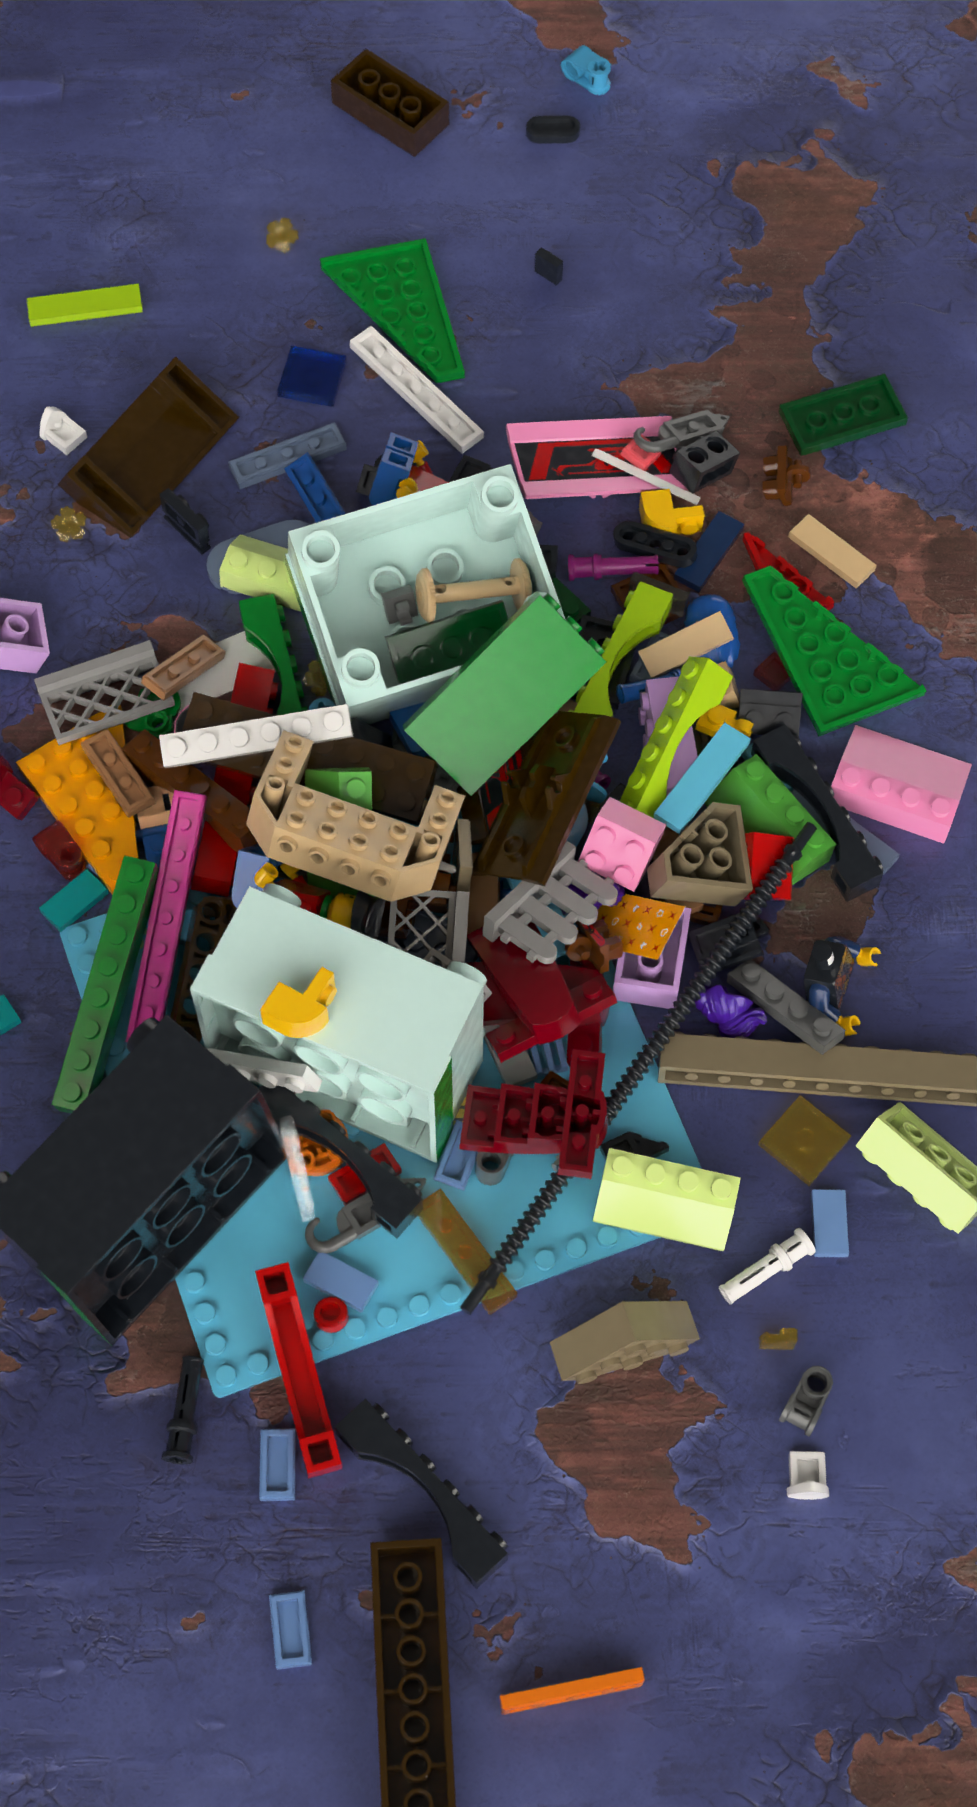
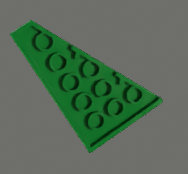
M426 238L320 258L321 270L436 383L465 378V371Z
M768 566L744 575L742 582L796 692L803 693L801 702L818 736L925 695L927 690L924 685L919 686L904 674L905 670L900 666L891 663L886 655L869 642L867 644L851 632L849 626L839 622L835 615L816 600L813 602L798 590V586L784 579L782 574L774 567Z

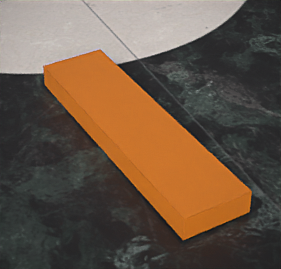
M639 1667L501 1695L499 1699L501 1712L505 1715L638 1688L643 1685L645 1680L643 1669Z

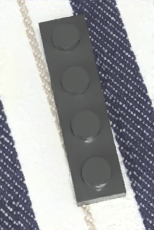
M752 959L742 963L728 973L727 983L752 1000L753 1003L821 1055L844 1039L845 1029L820 1010L810 1005L808 1001Z

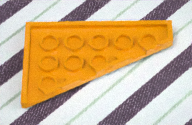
M98 712L90 717L89 720L95 722L102 720L106 713ZM120 724L108 728L122 749L126 745L124 725ZM102 731L58 745L55 738L17 761V767L35 792L41 796L40 799L113 895L124 855L139 859L135 816L127 817L81 748V742Z

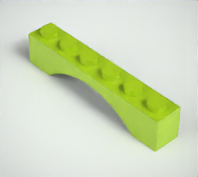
M641 581L635 592L629 591L624 603L626 610L623 615H617L612 627L614 633L611 639L606 637L602 644V648L605 651L601 655L606 663L590 678L587 686L583 685L579 689L576 697L578 704L574 711L570 709L568 712L600 714L613 717L608 692V685L613 672L622 658L632 648L660 633L671 611L672 593Z
M689 656L686 663L682 666L681 674L668 696V701L655 723V728L647 745L642 750L641 757L634 772L628 779V784L619 802L654 818L655 811L666 798L670 766L679 743L687 730L700 716L721 703L733 678L731 674L710 658Z

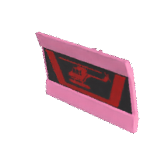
M671 416L507 423L508 444L524 498L590 496L592 499H595V495H602V498H606L611 494L663 490L591 455L595 448L631 464L620 454L623 448L634 439V432L638 428L644 427L645 432L642 435L651 442L660 440L658 436L660 426L663 425V422L672 420ZM676 448L662 451L660 457L645 470L677 487L688 490L669 473L673 462V454L677 450Z

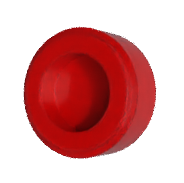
M326 1297L316 1304L314 1319L318 1328L327 1333H334L346 1326L349 1314L346 1304L341 1299Z

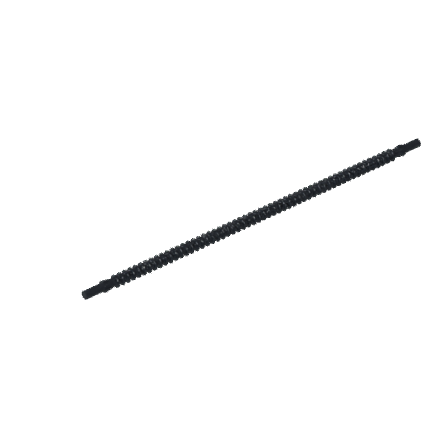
M806 822L794 841L784 847L781 859L775 860L776 866L770 867L771 873L765 874L766 880L760 881L761 887L755 888L756 894L750 895L751 901L745 902L746 908L740 909L741 915H736V922H731L729 925L731 929L724 931L726 936L719 938L721 943L714 945L715 950L709 952L710 958L706 957L704 959L705 965L699 966L700 972L694 973L695 979H690V986H685L683 989L685 993L679 994L678 998L680 1001L673 1002L675 1008L668 1009L669 1016H663L664 1023H658L659 1030H653L652 1032L654 1037H648V1045H642L643 1052H637L636 1056L638 1059H633L631 1061L632 1067L626 1068L627 1074L621 1075L622 1082L618 1081L615 1083L617 1089H611V1097H605L608 1126L612 1123L610 1118L617 1117L615 1111L622 1110L621 1103H627L626 1096H632L633 1091L631 1089L638 1088L637 1081H642L644 1078L642 1074L649 1072L647 1066H653V1058H659L658 1051H664L663 1044H669L670 1040L668 1037L675 1035L674 1029H680L679 1022L685 1021L684 1015L691 1013L689 1008L695 1007V1000L701 999L700 993L706 992L705 986L711 985L710 978H716L715 971H721L720 964H726L727 960L725 957H731L732 953L730 950H736L737 945L735 943H741V936H746V929L752 927L751 922L757 920L756 915L762 913L761 908L767 906L766 901L772 899L771 894L777 892L776 887H780L782 885L781 880L787 878L786 873L792 871L791 865L795 861H799L803 856L801 851L817 830L814 824ZM556 1165L557 1172L550 1174L552 1179L545 1181L546 1188L539 1189L541 1195L534 1196L535 1203H529L528 1207L530 1210L523 1211L524 1218L517 1220L518 1227H512L513 1234L506 1235L508 1241L506 1243L501 1242L500 1246L502 1249L495 1251L496 1258H490L489 1267L477 1276L479 1281L460 1306L465 1313L471 1315L488 1290H493L496 1287L500 1273L507 1271L506 1264L513 1263L511 1257H517V1249H523L524 1245L522 1242L529 1240L528 1233L535 1232L534 1225H540L539 1218L546 1217L544 1211L546 1209L550 1210L552 1208L550 1203L557 1201L556 1194H562L561 1187L568 1186L566 1180L573 1179L571 1176L558 1175L559 1165Z

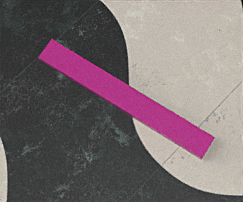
M174 790L125 1040L126 1043L134 1030L142 1022L149 1018H156L160 1022L166 1014L205 812L206 795Z

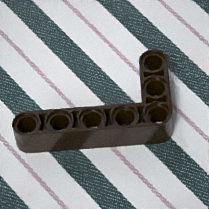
M215 896L204 898L192 911L170 1017L199 1043L202 1039V1033L197 1014L188 1013L183 1006L185 999L193 1000L190 987L194 981L191 979L190 969L197 968L200 970L208 954H213L237 910L232 900ZM204 906L214 910L216 914L215 920H208L204 917L202 913ZM197 937H203L208 941L209 951H202L197 947Z

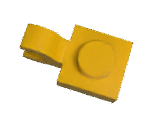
M719 704L700 716L696 724V730L714 737L725 722L750 738L752 734L751 729L754 724L745 719L735 720L737 711Z

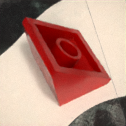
M759 832L745 834L753 891L743 900H750V895L756 894L755 888L761 887L760 881L766 880L765 874L771 873L770 867L776 866L775 860L781 859L784 847L787 844H791L794 841V837ZM793 864L791 865L792 871L786 873L787 878L781 880L782 885L776 887L777 892L771 894V900H791Z

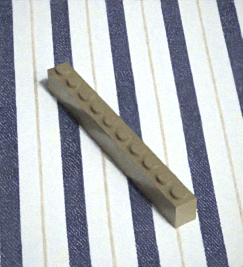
M675 1032L673 1037L669 1036V1044H663L664 1051H659L658 1083L977 1107V1055L971 1053L955 1055L945 1054L941 1051H931L928 1053L915 1052L904 1048L888 1050L879 1049L875 1046L861 1048L836 1044L821 1055L804 1041L794 1043L782 1042L778 1039L754 1040L743 1036L727 1038L717 1037L713 1034H704L702 1036L687 1035L682 1032Z

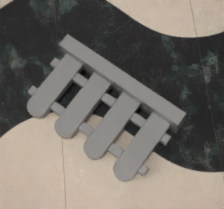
M566 840L546 886L522 880L484 916L482 936L494 942L501 935L500 940L506 945L511 941L527 952L526 959L532 963L537 959L543 964H551L557 957V948L553 944L556 940L563 944H572L576 941L578 929L574 923L577 920L584 925H591L596 922L598 910L594 904L597 901L605 906H611L616 903L618 891L613 886L614 880L609 877L604 880L587 869L588 863L583 859L579 862L574 860L576 846ZM573 884L588 894V896L584 899L569 889L568 886ZM553 903L568 915L563 918L547 906ZM532 922L548 934L542 937L527 925Z

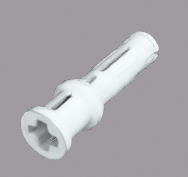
M797 1228L794 1230L793 1236L779 1245L777 1243L773 1244L769 1249L768 1255L746 1268L725 1284L720 1285L719 1290L724 1299L731 1305L738 1298L759 1286L780 1270L783 1272L789 1271L793 1268V1263L807 1254L811 1256L816 1253L815 1247L807 1234L801 1228Z

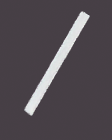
M595 448L591 455L663 490L670 489V493L695 505L701 499L697 495Z

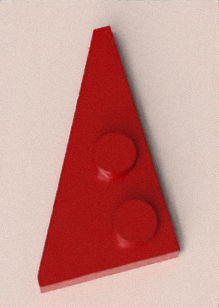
M750 532L743 534L742 540L756 571L772 566L782 574L784 579L798 586V590L814 602L816 600L827 610L833 609L834 600L829 595L825 598L813 588L811 580L800 575L798 570L780 555L776 557L769 552L761 539L751 535Z

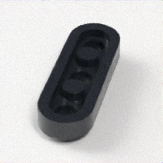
M634 521L621 522L614 528V543L622 551L638 556L658 555V562L679 568L688 567L697 559L696 543L688 537Z

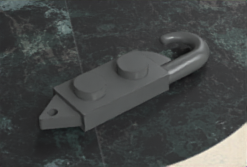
M704 410L663 422L658 431L660 439L658 441H646L641 437V434L645 432V428H638L634 432V441L641 449L651 453H659L673 448L678 449L681 446L686 447L695 442L700 436H707L715 431L722 435L730 416L713 414L709 410Z
M400 1175L396 1176L404 1184L410 1182L415 1186L416 1183H420L421 1185L417 1187L420 1192L426 1184V1178H401ZM367 1193L341 1208L336 1218L337 1228L340 1233L327 1241H319L314 1236V1228L320 1222V1219L315 1217L311 1220L305 1229V1239L309 1247L318 1253L328 1254L380 1228L381 1226L371 1218L370 1207L373 1203L369 1194Z

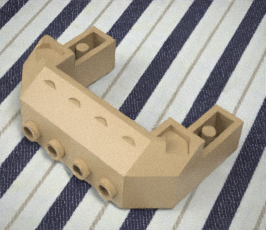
M283 730L254 792L246 823L265 855L273 860L390 902L431 891L465 795L435 785L419 827L407 824L299 785L307 768L314 741Z

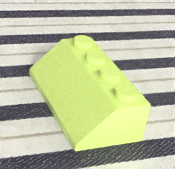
M240 534L229 545L219 569L220 586L252 597L274 594L277 605L282 604L284 607L301 612L285 565V554L288 553V549Z
M901 1102L878 1116L855 1145L862 1151V1155L867 1161L877 1164L887 1173L888 1178L894 1184L903 1186L910 1192L916 1203L924 1208H928L937 1215L944 1227L960 1233L977 1216V1166Z
M609 1148L593 1222L724 1251L741 1178Z

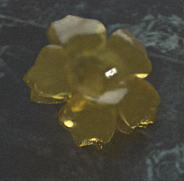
M282 218L280 223L276 220L269 223L266 227L272 233L266 235V244H268L269 248L276 246V249L283 253L290 251L289 243L294 244L295 240L299 239L298 231L291 230L293 228L291 220Z
M68 506L61 508V516L55 515L54 519L51 520V528L60 529L56 535L60 541L65 543L69 541L70 536L73 540L82 539L86 534L81 528L85 526L86 516H84L83 512L74 515V509H70Z
M312 660L308 664L311 672H306L302 681L306 687L313 686L311 691L315 693L316 697H323L328 689L318 661Z

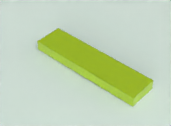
M139 284L27 298L31 327L143 312Z

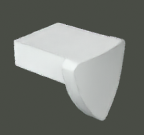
M53 406L45 408L40 422V437L43 440H48L64 454L68 455L88 438L86 430L70 419L62 410Z
M790 1451V1487L787 1488L788 1497L807 1500L829 1497V1488L826 1486L825 1452Z

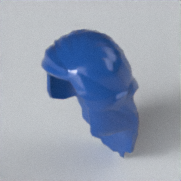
M705 594L697 597L688 605L683 624L685 627H688L721 611L734 640L700 657L710 658L716 664L726 661L728 666L732 668L734 660L738 659L740 649L733 609L730 603L720 595Z

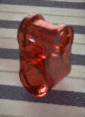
M59 820L54 821L32 837L34 844L42 855L53 864L65 879L72 881L87 869V862L82 856L79 845L73 840L68 830Z

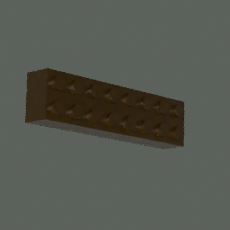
M193 692L182 732L277 715ZM354 737L313 744L306 769L369 767L372 771V811L415 825L420 824L437 773L438 764L436 761ZM273 751L201 763L260 780ZM305 772L299 785L305 786Z
M442 1538L370 1542L381 1807H456Z

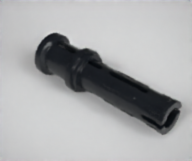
M196 1356L182 1357L173 1419L169 1420L166 1427L169 1436L166 1451L162 1453L161 1458L173 1464L187 1465L193 1462V1456L190 1455L193 1435H196L198 1430L194 1422L202 1365L204 1364V1360Z

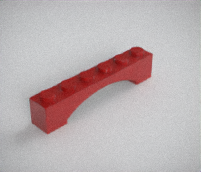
M289 1262L255 1271L308 1478L342 1469V1463L319 1382Z

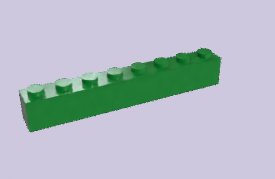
M124 855L51 1104L59 1111L71 1114L102 1081L152 907L159 867L155 862Z

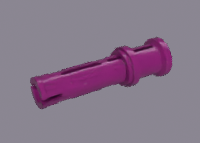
M594 553L593 557H574L573 554H569V581L585 577H593L594 580L602 579V575L659 574V566H646V564L658 563V555L602 558V555Z

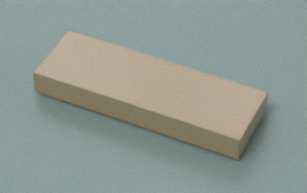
M809 514L789 532L788 538L856 589L876 569L875 563Z
M721 611L638 652L650 677L655 678L685 664L689 656L700 657L734 640V637Z

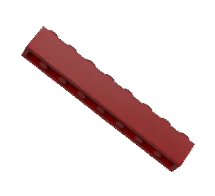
M239 663L231 702L272 714L273 709L268 708L269 700L275 701L278 683L273 682L275 670ZM216 767L214 782L246 806L247 804L251 805L257 788L251 786L253 777ZM206 820L191 889L228 897L230 886H233L235 862L238 853L228 846Z

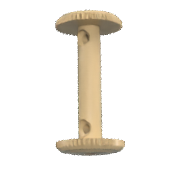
M515 558L510 566V577L434 585L429 570L422 568L417 574L415 585L419 613L426 622H433L437 603L512 595L518 610L526 598L532 594L528 567L520 558Z

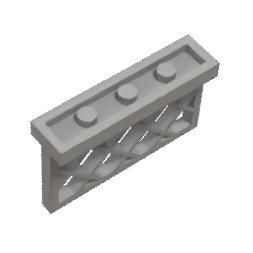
M150 640L34 679L40 700L58 745L175 706L172 696L164 701L162 699L157 701L148 700L147 697L151 691L141 684L142 678L137 677L140 673L152 670L159 665ZM120 680L126 681L121 690L108 687L111 683ZM132 684L145 687L140 697L128 693ZM90 690L97 691L92 700L79 697L84 692ZM104 693L116 697L111 707L98 703ZM61 700L68 701L63 710L50 707L52 703ZM123 700L135 703L131 710H118ZM75 703L87 707L81 717L69 713ZM94 710L106 713L102 720L96 722L89 720ZM64 720L77 723L74 729L61 733L59 730Z
M431 890L413 895L411 897L418 903L419 907L406 918L398 910L397 900L390 902L387 944L407 952L420 941L430 952L432 948L423 938L437 926L446 936L445 945L438 951L441 953L445 950V956L450 960L465 963L470 892ZM417 896L429 898L424 903H422V901ZM434 898L449 899L448 912L439 920L426 907ZM421 909L434 922L422 935L408 921ZM397 914L402 922L395 927ZM446 918H447V929H445V928L441 925V922H442L443 920H445ZM406 924L417 939L403 950L394 938L395 932Z

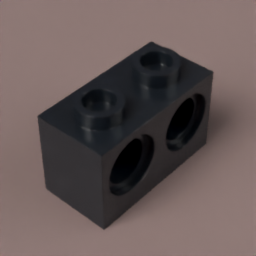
M715 431L707 436H700L695 442L686 447H679L673 454V462L669 473L694 494L731 474L740 452Z

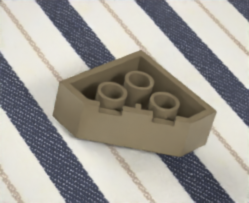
M712 802L647 868L651 898L736 906L753 891L741 805Z
M622 1301L552 1340L550 1345L562 1381L576 1380L577 1384H585L605 1373L622 1368L624 1370H631L641 1366L645 1361L668 1354L670 1356L683 1354L689 1350L688 1345L699 1340L700 1337L687 1301Z

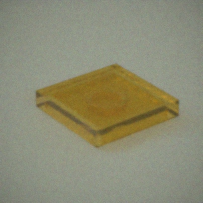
M800 1095L761 1138L758 1145L810 1186L848 1143L851 1135Z

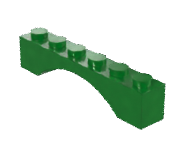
M274 594L239 600L240 615L246 641L259 649L271 662L282 685L281 702L276 715L308 711L307 706L301 707L299 700L304 698L301 680L295 681L293 673L298 672L295 655H288L287 648L292 647L288 629L282 630L281 622H286L282 604L276 605Z

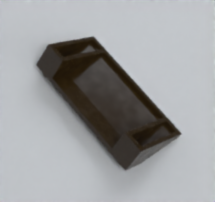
M175 356L62 478L58 485L79 505L131 538L161 505L159 494L168 488L173 492L240 417Z

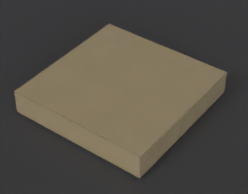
M457 819L452 855V865L456 867V872L452 873L454 885L457 886L456 891L469 892L473 862L469 819Z

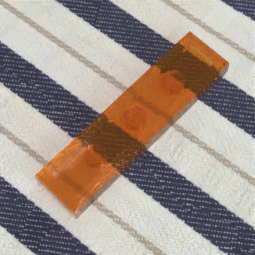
M440 1188L423 1200V1210L418 1217L472 1290L479 1281L477 1279L479 1273L489 1267L491 1256ZM501 1272L497 1279L496 1287L493 1290L489 1289L480 1303L488 1314L491 1315L517 1298L518 1293Z

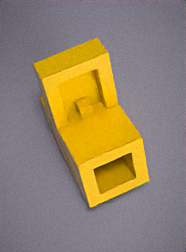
M670 489L641 492L639 512L642 524L675 534L691 535L696 532H702L705 516L703 505L673 509Z
M321 967L304 994L278 982L260 1009L263 1024L283 1035L295 1038L307 1037L319 1032L329 1022L327 1007L331 1004L337 992L334 973Z

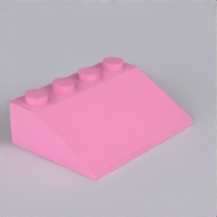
M855 725L831 787L838 805L844 806L846 810L944 844L972 764Z

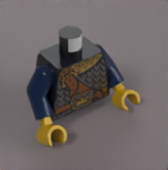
M832 936L826 938L825 941L816 940L814 942L804 974L806 1001L845 1029L844 1036L856 1035L857 1032L853 1030L852 1026L860 1025L859 1018L855 1015L842 1017L840 1011L855 963L854 958H856L860 966H878L877 963L872 961L871 955L881 954V951L876 947L860 948L858 943L845 937Z

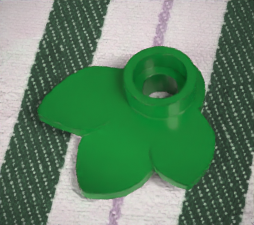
M144 689L139 691L138 697H140ZM178 691L172 695L175 706L125 722V724L133 731L142 732L145 729L157 739H159V735L170 734L174 727L173 718L181 708V699ZM150 692L147 697L151 701L161 699L153 692ZM158 723H163L160 727L155 728Z

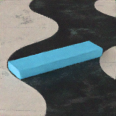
M724 722L655 811L654 819L666 824L668 828L680 835L748 747L751 738Z

